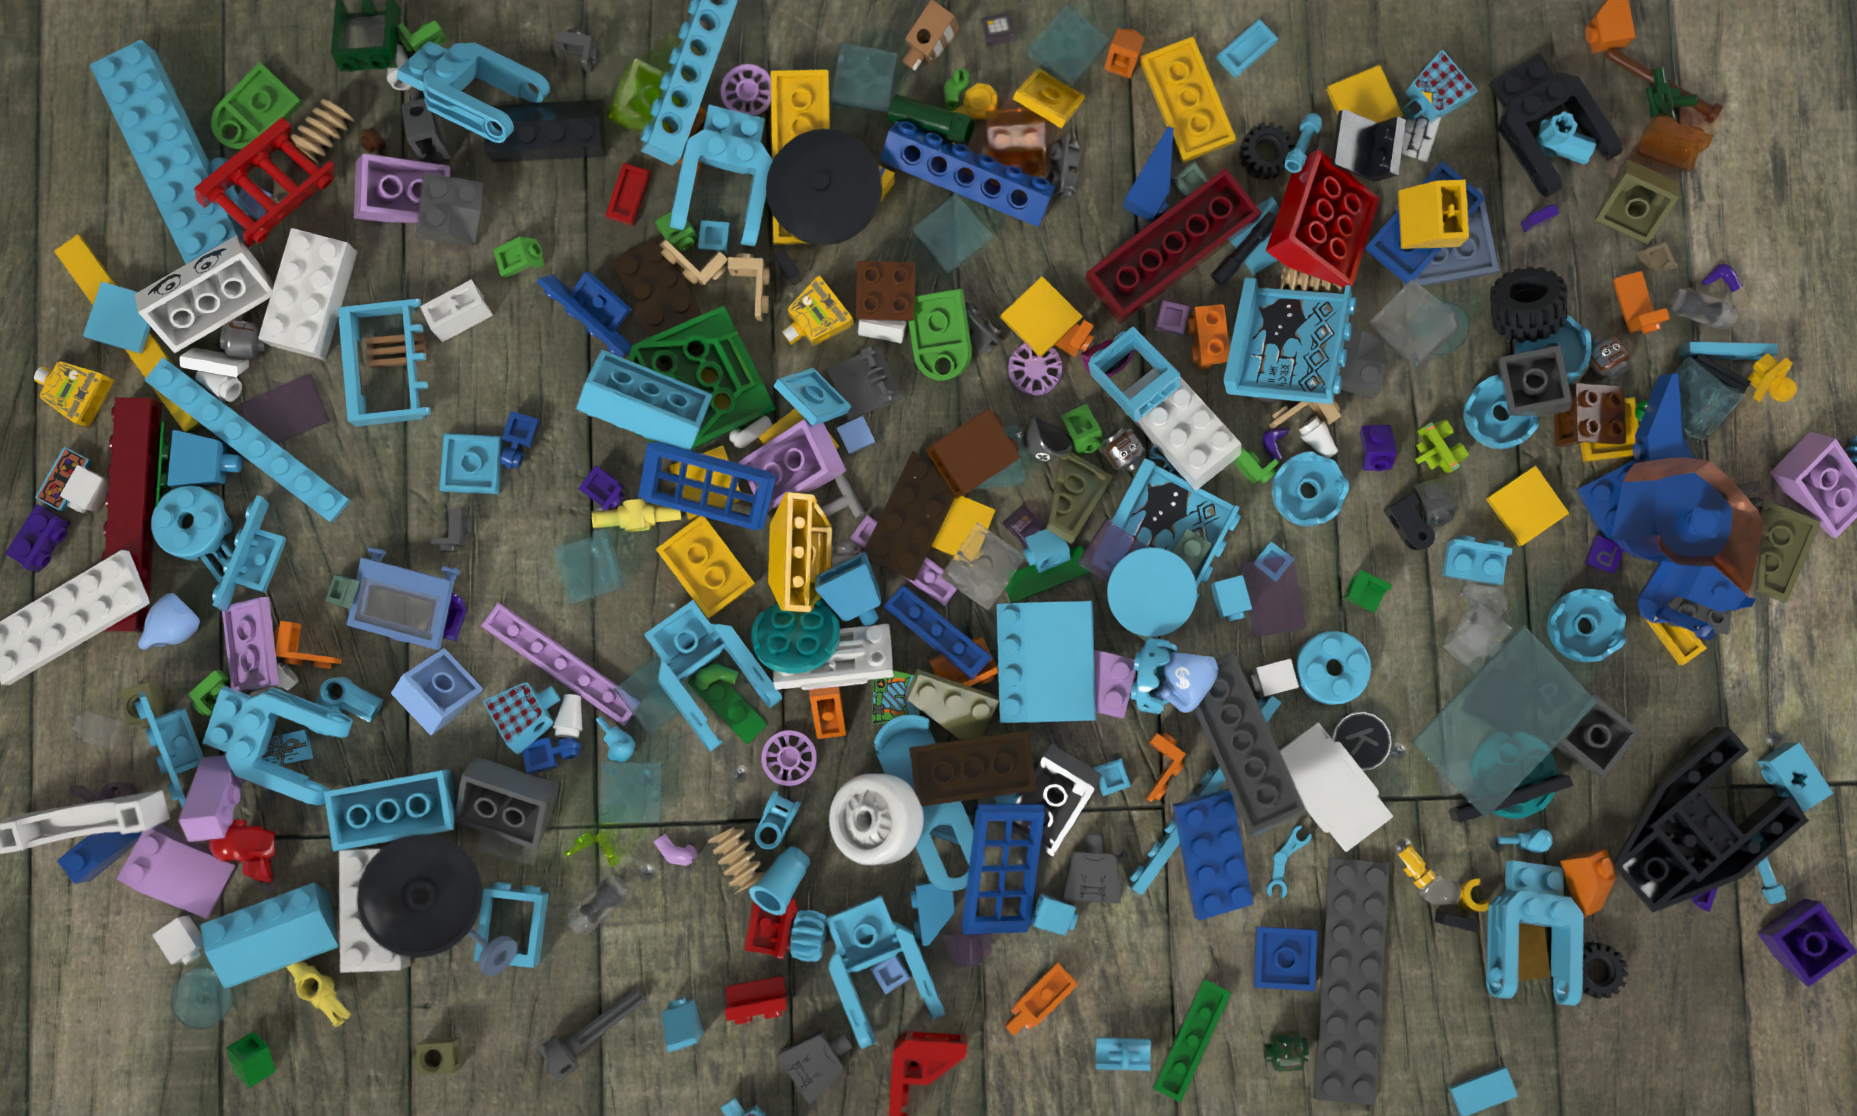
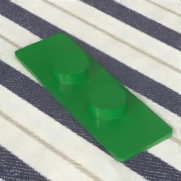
M161 421L155 507L159 504L160 490H166L167 473L161 472V461L168 460L169 444L163 443V421Z
M1079 546L1071 549V560L1041 573H1038L1034 564L1003 576L1001 580L1010 602H1018L1091 573L1092 568L1083 548Z
M696 673L688 680V684L744 743L749 744L767 726L762 717L729 683L717 680L710 684L707 690H700L695 686Z

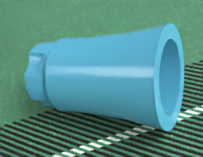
M790 846L788 849H785L783 854L777 857L762 878L750 888L749 893L753 901L771 914L783 915L796 888L806 874V869L810 865L809 857L799 848Z

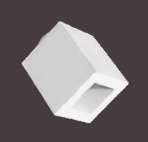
M77 465L60 496L70 501L68 506L78 512L85 514L86 510L98 513L105 501L107 492H109L110 480L91 469Z
M1291 659L1253 668V675H1250L1252 689L1254 692H1258L1259 697L1299 687Z
M190 915L174 919L152 935L171 965L180 962L186 965L201 956L199 950L204 948L202 934Z

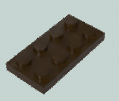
M663 235L611 260L649 338L702 315L677 263L673 265L661 254L663 248L659 244L665 240ZM695 343L688 346L687 350L690 351L700 345ZM665 358L660 359L662 364L669 361Z
M912 451L863 551L866 553L869 561L913 582L955 499V495L932 460Z
M1028 731L909 747L915 794L921 807L1037 791Z

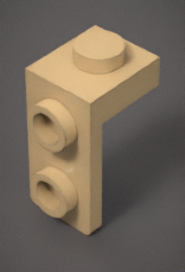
M666 239L659 244L663 248L661 254L673 265L677 261L685 269L682 274L694 285L697 282L705 285L711 277L716 280L727 269L724 264L728 259L720 251L716 252L698 271Z
M742 253L736 254V257H728V270L731 276L756 277L755 317L757 321H763V313L769 312V296H764L765 285H770V268H766L763 258H753V255Z
M1335 400L1333 404L1297 401L1298 404L1290 410L1285 406L1273 414L1272 417L1275 420L1269 427L1275 429L1307 405H1310L1320 420H1324L1328 427L1341 417L1339 414L1340 408Z

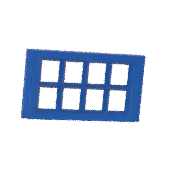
M656 441L655 443L648 442L638 498H642L643 501L757 531V529H764L776 475H772L769 471ZM662 458L681 462L679 475L661 471ZM688 464L707 469L704 482L686 477ZM713 471L731 475L730 487L725 488L711 484ZM659 478L677 483L675 495L657 491ZM742 478L757 482L755 495L737 491L738 479ZM684 485L702 489L700 502L682 497ZM709 492L727 496L725 508L707 504ZM734 498L752 503L750 515L732 511Z
M1043 804L978 805L962 920L963 934L1028 932L1031 922L1045 815ZM988 821H1006L1004 840H985ZM1013 821H1031L1028 840H1010ZM1028 846L1025 865H1007L1009 847ZM984 847H1003L1001 865L982 866ZM1000 872L997 891H979L981 873ZM1006 872H1024L1022 890L1004 891ZM1003 897H1021L1019 915L1001 916ZM978 898H996L994 916L976 917Z

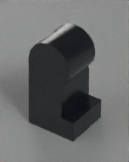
M1415 493L1405 496L1383 511L1405 545L1412 550H1422L1434 543L1435 533L1429 525L1424 524L1414 506L1421 503Z

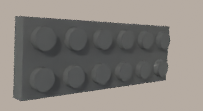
M1231 652L1216 659L1218 666L1216 681L1194 710L1248 832L1253 838L1307 814L1308 811L1235 653Z

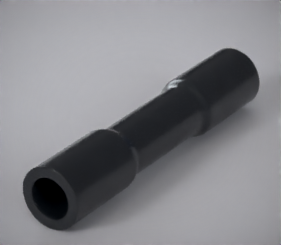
M1268 211L1232 254L1228 255L1210 274L1211 278L1218 285L1224 286L1246 258L1260 243L1270 236L1277 218L1274 213Z

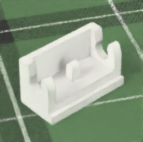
M472 279L420 306L430 329L442 342L493 316L490 308L483 300L484 296Z

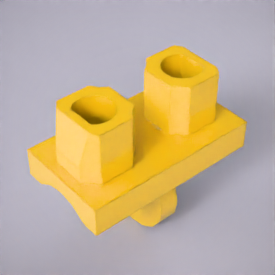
M1767 353L1754 364V371L1747 379L1757 389L1753 398L1759 403L1764 399L1768 391L1769 395L1779 402L1789 401L1795 396L1797 391L1796 383L1789 377H1786L1793 364L1787 357L1779 363Z

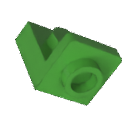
M436 20L421 25L412 35L403 22L398 25L403 33L399 38L408 52L413 49L417 52L428 41L438 45L448 41Z
M671 211L654 222L664 239L675 249L682 252L689 249L698 237L687 219L684 230L669 227Z
M517 237L493 249L501 277H510L529 267L540 268L545 265L542 249L536 239Z
M1087 404L1060 415L1061 421L1074 443L1078 456L1094 452L1104 444L1101 428Z
M1244 448L1241 449V455L1233 461L1253 485L1259 480L1263 484L1277 473L1273 468L1279 464L1275 458L1262 469L1259 466L1261 461L1257 455L1251 450L1247 452Z
M214 670L188 694L194 701L192 703L193 707L201 715L212 716L215 703L211 699H217L220 689L225 686L227 687L230 683V675L226 671Z

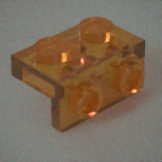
M1658 116L1645 127L1637 154L1690 172L1695 166L1698 155L1710 146L1713 135L1705 133L1700 127L1679 124L1674 118Z

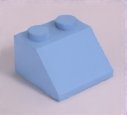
M443 648L403 674L391 694L432 736L452 722L484 689Z

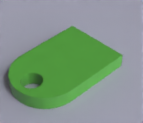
M259 62L215 107L211 118L212 130L215 137L225 147L239 152L281 117L287 121L304 103ZM231 127H237V136L234 139L227 140L225 137L226 131Z
M963 289L915 296L914 320L909 321L914 360L917 367L925 376L933 380L944 381L960 376L967 369L972 356ZM943 357L947 358L951 363V369L947 374L942 373L938 367L939 361Z

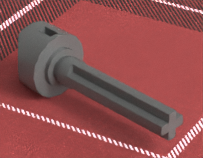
M637 988L578 1033L568 1038L567 1041L555 1034L538 1047V1050L548 1060L549 1072L557 1081L563 1080L579 1068L575 1054L580 1053L595 1039L646 1002Z

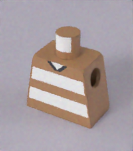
M930 0L906 36L905 40L910 50L904 56L902 62L913 71H916L924 59L930 64L934 63L959 31L955 16L934 0Z

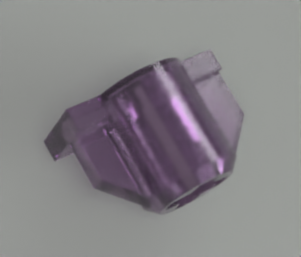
M961 932L943 935V941H946L947 954L959 966H979L992 952L991 934L965 935Z

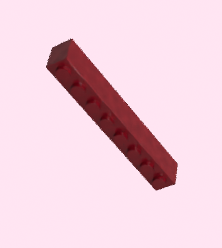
M115 397V405L111 410V418L114 422L113 434L109 439V447L112 451L111 463H109L107 468L110 484L109 492H107L105 497L108 514L107 521L103 527L106 544L105 550L102 552L101 562L121 550L129 551L150 601L154 539L151 519L156 502L162 403L151 398ZM149 604L103 631L143 633L145 620L149 612Z

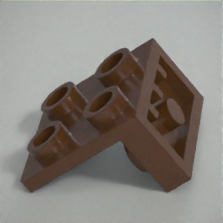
M857 261L856 319L913 321L915 262Z
M1580 383L1569 385L1572 400L1571 410L1554 414L1555 446L1567 447L1580 443L1625 444L1624 388L1621 386Z

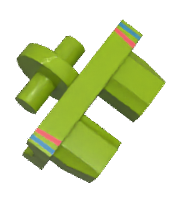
M1446 419L1435 424L1431 422L1417 431L1423 440L1416 445L1422 454L1415 459L1417 464L1426 461L1431 470L1439 466L1444 475L1459 468V463L1469 455L1463 444L1458 443L1449 449L1443 439L1454 433L1453 428Z

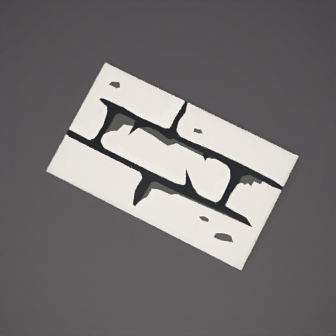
M1422 113L1414 121L1407 119L1401 154L1427 162L1441 118L1430 122Z

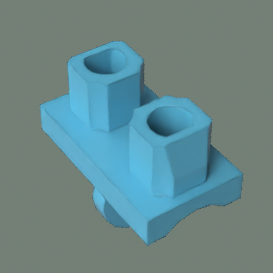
M1096 1037L1095 1068L1150 1071L1151 1039Z

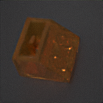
M1030 109L985 111L987 155L1005 166L1018 167L1029 176H1045L1044 118Z

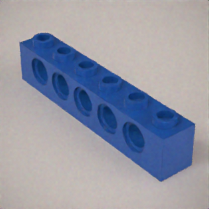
M896 121L888 132L880 158L882 163L1039 227L1046 214L1056 186L1051 185L1048 180L1042 177L1029 176L1018 167L1000 164L989 155H979L971 152L968 147L962 144H952L943 140L938 134L918 130L909 122ZM910 145L916 146L920 153H915ZM937 156L943 157L947 164L940 163ZM963 167L971 169L974 175L965 173ZM990 178L996 179L1001 186L993 185L990 182ZM1016 190L1024 191L1027 197H1021L1017 194Z

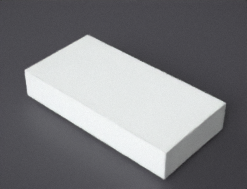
M193 347L180 356V366L237 377L249 367V359L229 357L226 353Z

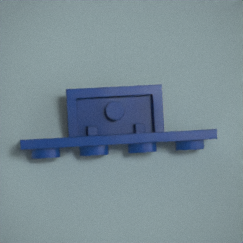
M590 271L582 275L572 291L554 275L538 279L537 283L544 288V293L562 304L568 315L581 321L592 336L600 338L608 345L607 348L612 354L621 358L629 356L632 344L618 333L617 330L632 309Z

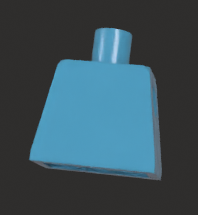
M173 430L168 486L174 488L188 485L199 487L219 486L226 483L227 472H241L243 466L242 456L229 454L228 444L219 440Z
M865 552L816 575V591L843 621H849L858 616L863 626H870L878 620L879 616L874 608L881 604V594Z

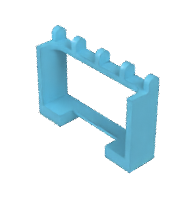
M420 299L338 307L347 421L356 427L425 419V415L431 414V409L429 407L420 408L418 390L429 388L428 382H418L416 362L426 360V354L415 353L413 333L423 332V325L412 324V312H416V307L421 306ZM403 313L411 409L367 414L366 397L361 395L357 341H361L359 318Z

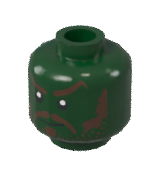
M1295 1030L1272 1032L1269 1036V1043L1263 1044L1265 1062H1271L1273 1069L1277 1072L1299 1071L1304 1067L1305 1062H1309L1306 1037H1301L1300 1033Z

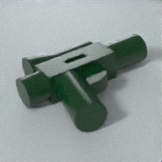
M1664 67L1652 70L1656 92L1654 93L1653 87L1646 88L1650 105V118L1663 114L1664 122L1676 119L1675 108L1697 106V94L1681 96L1677 88H1669Z

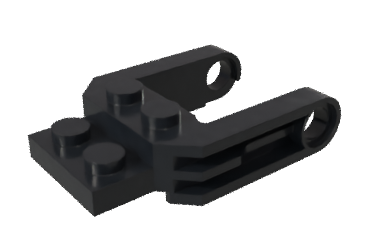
M1541 53L1494 79L1489 84V87L1504 108L1498 131L1542 196L1549 197L1561 190L1562 182L1559 174L1528 127L1558 110L1563 105L1566 106L1570 114H1573V119L1583 134L1596 139L1595 147L1606 161L1622 153L1623 148L1619 137L1580 77L1561 72L1554 75Z

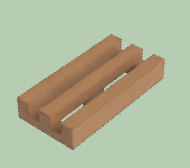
M414 333V342L419 341L418 345H414L415 352L419 351V353L426 354L425 334ZM405 334L365 338V344L367 345L366 356H368V361H366L367 367L380 368L407 365V357L375 360L377 355L406 353V346L374 349V346L405 343ZM427 356L425 361H419L416 364L427 363Z

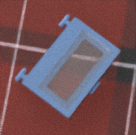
M369 547L368 552L372 553L371 559L360 558L356 578L360 583L349 611L347 625L388 636L391 639L405 643L409 642L440 650L456 576L460 574V570L443 566L441 571L446 573L445 578L436 577L383 563L381 560L386 555V551L380 548Z

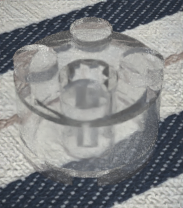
M1476 603L1458 620L1460 623L1456 628L1448 632L1441 643V647L1475 674L1486 662L1485 658L1488 655L1493 658L1504 646L1501 641L1510 634L1513 628L1486 606Z

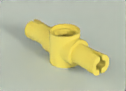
M643 499L623 501V505L615 509L592 511L593 528L620 526V529L625 528L626 532L650 530L651 526L656 525V522L682 520L680 510L654 505L653 503L643 501Z
M305 960L286 967L295 978L294 982L298 996L303 1000L310 1001L315 1008L321 1009L335 1027L345 1022L343 1018L348 1019L351 1016V1013L336 998L334 982L331 977L320 974L315 966H310ZM317 980L319 988L318 991L315 994H313L312 985Z

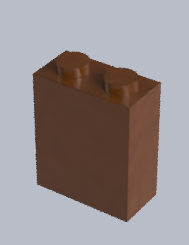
M990 408L925 449L956 498L965 495L1021 458L1018 453V445L1011 437L1006 435L1002 428V420L995 412L992 413Z

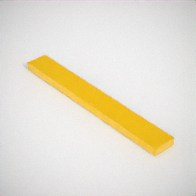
M77 234L54 250L92 305H94L101 282L117 286L82 236ZM149 332L142 354L125 349L145 378L162 358L174 364L151 332ZM152 387L185 433H191L202 425Z

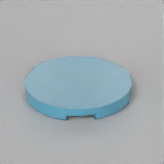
M1143 548L1129 553L1116 564L1109 577L1107 598L1113 615L1121 625L1133 633L1155 637L1169 634L1187 621L1196 603L1197 586L1191 569L1178 555L1161 548Z

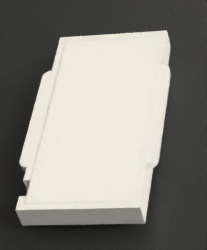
M881 624L840 629L838 648L834 655L822 666L798 674H787L773 670L775 690L801 687L803 690L848 686L865 684L871 679L894 677L890 625Z
M1318 721L1280 749L1308 813L1325 833H1331L1345 852L1394 817L1378 797L1379 791L1343 745L1340 742H1334Z

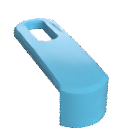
M903 715L890 720L881 728L875 738L874 746L884 774L901 778L915 791L909 747L936 743L930 731L929 719L918 715ZM962 802L922 807L924 816L923 829L915 847L930 883L944 890L966 888L968 872L959 878L948 877L930 836L933 829L938 826H952L968 865L970 864L974 830ZM983 855L982 866H985V855Z

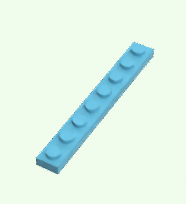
M162 358L145 378L148 384L329 522L333 523L351 501L169 360Z
M1266 696L1265 699L1260 697L1257 700L1264 718L1268 722L1281 702L1273 696ZM1219 764L1216 765L1213 771L1208 769L1199 781L1202 786L1196 794L1190 793L1185 801L1215 793L1225 782V777ZM1175 816L1165 827L1164 831L1167 834L1161 843L1155 841L1147 852L1150 858L1145 865L1141 866L1139 864L1129 877L1132 881L1129 886L1140 895H1143L1180 844Z

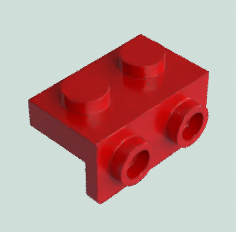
M791 898L783 915L771 914L753 901L743 949L750 952L774 955L776 958L783 959L785 952L789 951L791 945L789 930L791 922H794L798 913V905L795 904L796 900Z
M783 976L729 985L725 988L727 1006L724 1011L726 1021L734 1020L735 1025L753 1021L752 1016L764 1014L765 1019L782 1016V1011L786 1010L789 1006Z

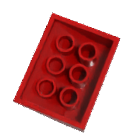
M1318 149L1307 155V161L1300 172L1291 174L1265 251L1288 268L1344 288L1346 285H1350L1352 288L1380 198L1350 173L1332 166V159Z

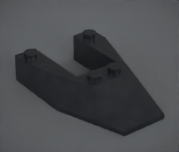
M1714 727L1687 751L1659 784L1613 862L1616 871L1653 913L1743 878L1809 821L1790 797L1772 796L1740 825L1736 826L1704 788L1749 751L1730 727ZM1759 831L1761 836H1764V840L1760 843L1749 841Z

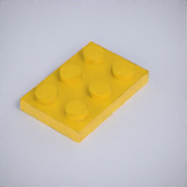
M699 516L656 548L657 552L708 619H711L756 585L706 517Z

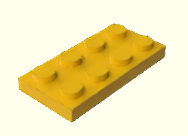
M1194 36L1140 56L1139 61L1167 127L1173 128V143L1182 163L1236 142L1237 139Z

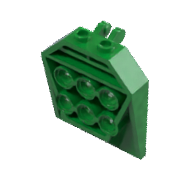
M724 305L632 345L627 360L712 394L690 451L776 410ZM699 344L703 348V354L699 357H693L687 350L689 345ZM665 358L671 362L672 368L667 372H661L657 369L655 363L659 359ZM707 369L714 371L717 377L716 381L713 383L704 382L701 378V372ZM720 395L728 398L730 406L724 410L719 409L714 404V398ZM643 437L645 441L655 443L654 440Z

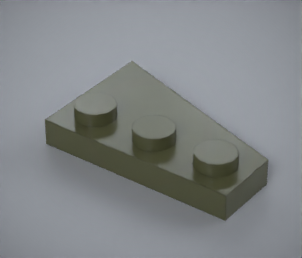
M1072 452L1060 456L1046 529L1072 544L1114 476Z
M1763 499L1760 515L1765 524L1757 557L1755 591L1785 603L1790 597L1821 522Z
M918 669L905 694L909 702L960 740L982 737L999 702L997 695Z

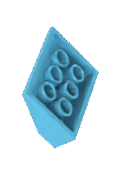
M1092 601L997 604L1000 723L1096 720Z

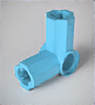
M1564 111L1560 115L1553 116L1551 119L1542 120L1536 136V141L1547 157L1558 155L1584 165L1589 161L1596 146V139L1575 132L1577 123L1573 119V114Z
M342 676L323 682L316 704L339 713L345 709L368 722H372L378 715L384 699L353 684L349 678ZM335 683L341 685L343 689L340 698L335 697L332 693V687ZM308 727V729H310V730H312V731H314V732H316V733L323 734V735H325V736H329V735L326 734V733H323V732H320V731H318V730H315V729H313V728Z

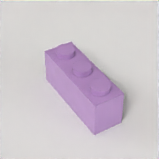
M226 755L202 757L179 817V822L188 842L225 838L228 827L233 822V812L236 804L240 801V791L246 780L234 775L225 757Z

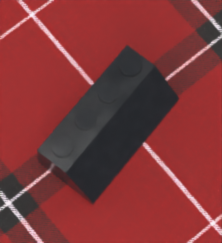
M603 99L491 105L506 113L514 125L513 132L504 142L496 143L484 137L485 153L493 163L606 156ZM492 121L493 126L503 132L501 126Z

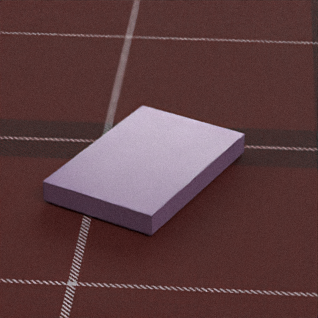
M259 597L229 605L227 612L222 611L231 689L243 693L279 685L269 597Z

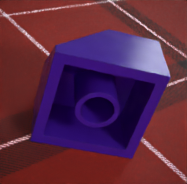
M1803 899L1757 932L1772 955L1807 987L1813 985L1857 953L1821 901Z

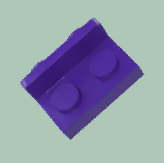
M36 504L5 554L21 563L24 569L40 572L50 563L52 559L51 554L57 544L65 539L68 533L67 528L71 522L46 507Z

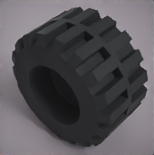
M1527 267V269L1517 268L1512 273L1507 272L1503 274V278H1498L1494 282L1495 286L1491 287L1492 325L1494 329H1497L1499 335H1506L1508 340L1516 339L1517 342L1521 343L1525 341L1537 342L1541 338L1545 340L1550 338V334H1557L1560 331V327H1564L1568 316L1567 286L1564 284V279L1561 276H1557V273L1552 270L1546 271V268L1542 267L1538 269L1534 267Z

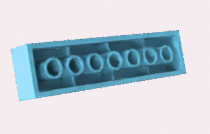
M141 39L90 64L92 72L185 264L236 235L244 244L243 230L240 224L233 222L231 216L219 204L210 203L204 208L195 199L194 187L212 174L209 166L210 162L157 53Z

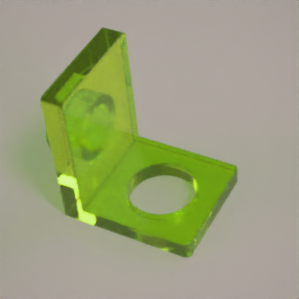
M589 832L575 839L576 846L564 852L565 856L569 857L599 842L610 866L614 867L620 864L605 832L593 837Z

